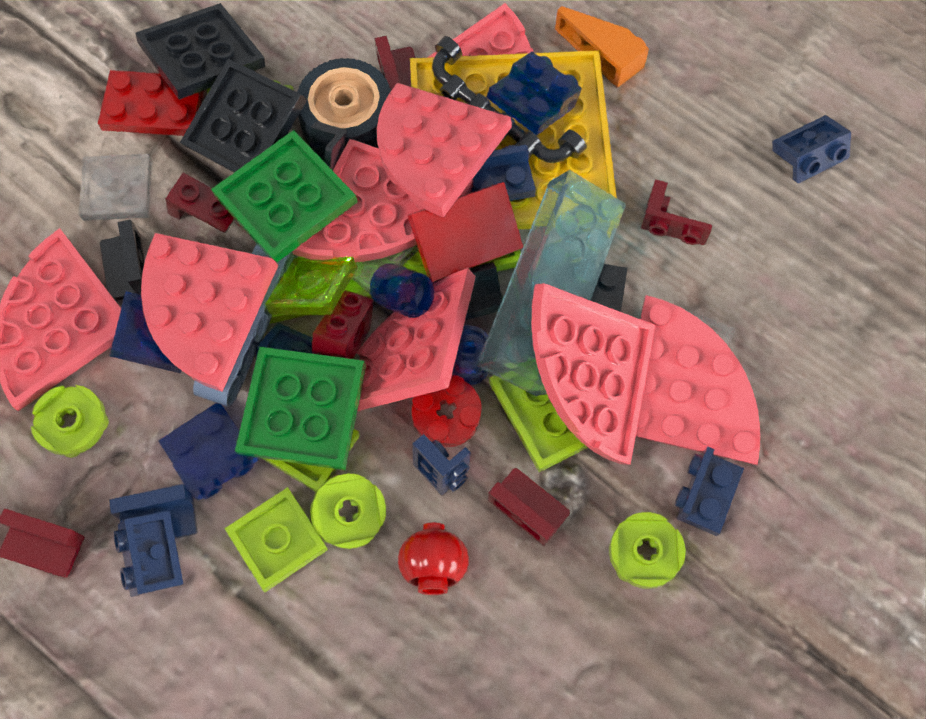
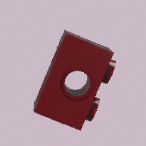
M341 289L313 332L312 354L353 359L371 329L374 299Z

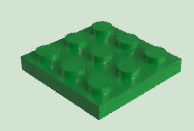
M294 130L211 189L218 201L266 255L274 259L276 263L358 202L353 191Z
M259 347L235 452L239 455L345 470L366 363L362 360Z

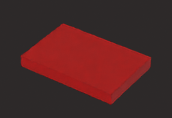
M504 182L458 197L444 217L425 209L408 215L426 275L430 282L524 248Z

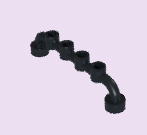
M444 36L435 45L437 54L432 63L434 77L443 85L440 88L443 97L453 100L460 98L469 105L511 117L505 112L500 113L491 106V103L484 95L476 94L470 90L459 76L451 75L445 70V64L453 65L462 56V50L453 39ZM512 117V127L502 139L503 141L507 135L517 142L515 146H528V159L534 155L548 163L561 162L568 157L577 159L587 148L584 139L578 133L569 129L558 139L560 148L555 150L548 149L541 144V141L534 133L530 131L525 132L516 125Z

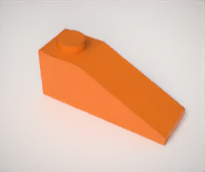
M563 6L557 9L555 30L577 51L599 50L602 74L617 88L644 68L649 48L640 37H636L629 29Z

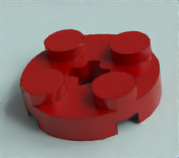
M451 376L449 388L415 396L412 399L411 414L416 431L420 436L424 434L431 442L433 440L439 441L444 447H455L465 443L474 435L480 423L482 405L479 395L460 376ZM441 405H453L456 408L452 411L453 418L447 419L445 415H437V412L441 410Z

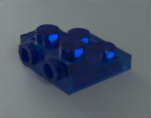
M531 51L513 63L509 75L489 87L486 98L537 136L575 107L582 87L578 85V81L574 76L570 74L565 75L554 68L552 61L548 57L538 56Z
M219 403L213 404L158 440L190 494L198 501L202 498L208 499L216 495L223 488L222 484L233 477L239 478L252 470L253 464L259 460L258 457L239 455L235 452L239 429L222 404Z

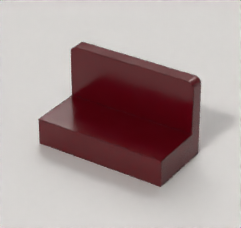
M387 35L374 38L380 71L386 78L390 89L392 90L397 83L411 87L410 58H416L413 48L409 46L391 50Z
M514 468L502 483L497 482L488 493V501L543 546L548 543L570 515L568 508L518 468Z
M4 508L0 515V524L8 527L9 531L0 548V557L67 578L85 536L72 529Z

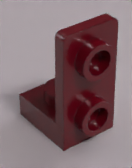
M182 172L165 198L168 214L178 220L186 212L223 233L228 231L235 220L214 196L211 187Z
M655 179L640 229L647 230L656 236L666 235L681 239L682 242L689 245H705L712 231V225L667 213L671 198L665 195L668 182Z

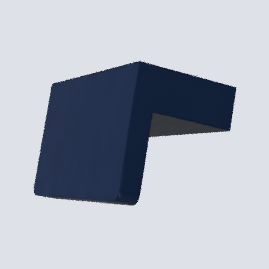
M184 484L109 499L111 514L118 518L120 522L124 519L170 511L175 539L195 535L198 532L193 492Z

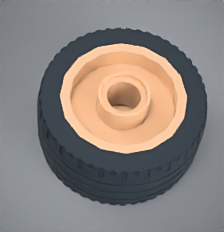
M354 58L329 60L309 71L301 81L297 91L307 99L298 115V119L308 144L310 145L311 126L318 121L347 130L346 145L349 139L379 148L377 143L378 118L386 98L391 94L390 86L384 75L371 64Z

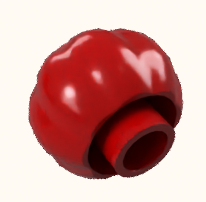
M437 522L425 523L423 530L409 536L402 544L398 554L400 573L408 583L418 587V593L425 595L446 594L448 587L454 586L463 578L469 566V555L465 544L455 534L446 531L444 524Z

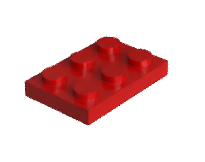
M110 70L98 125L102 131L184 136L202 104L204 91L179 100L160 73Z

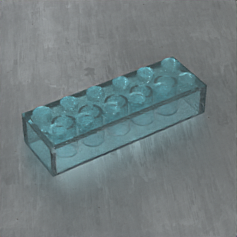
M571 170L549 181L476 366L535 396L547 394L537 367L533 347L531 321L534 287L536 284L545 283L591 300L626 203Z

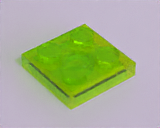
M334 257L333 259L325 260L294 258L266 301L265 306L270 315H331L358 266L353 257Z

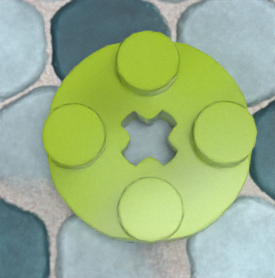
M80 385L66 388L64 386L55 387L46 392L34 406L32 414L35 417L33 420L34 427L31 426L32 434L35 440L51 453L64 455L69 458L76 457L94 446L108 427L109 419L106 415L104 404L90 389ZM67 413L71 416L77 413L76 422L71 427L62 428L65 423L63 416Z
M341 474L327 480L316 490L310 508L311 521L315 531L324 542L338 548H358L369 543L383 525L386 517L385 500L378 487L365 479V477L358 474ZM349 500L351 506H357L358 513L352 515L351 522H346L345 516H339L338 510L343 508V501Z
M641 512L631 515L619 524L610 539L609 556L612 566L622 581L638 588L653 589L663 586L680 571L685 561V543L679 530H675L672 524L667 522L668 519L656 513ZM643 541H649L650 547L657 550V554L651 555L650 560H645L643 555L637 552V548L642 546Z

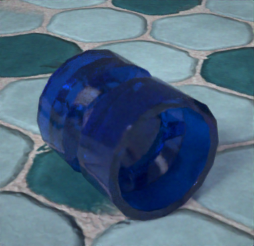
M387 263L379 267L370 281V293L372 299L377 304L409 318H417L425 314L434 300L435 290L433 282L428 276L395 263Z
M467 325L463 327L452 375L462 377L470 385L481 382L490 372L492 343L484 330L477 326Z

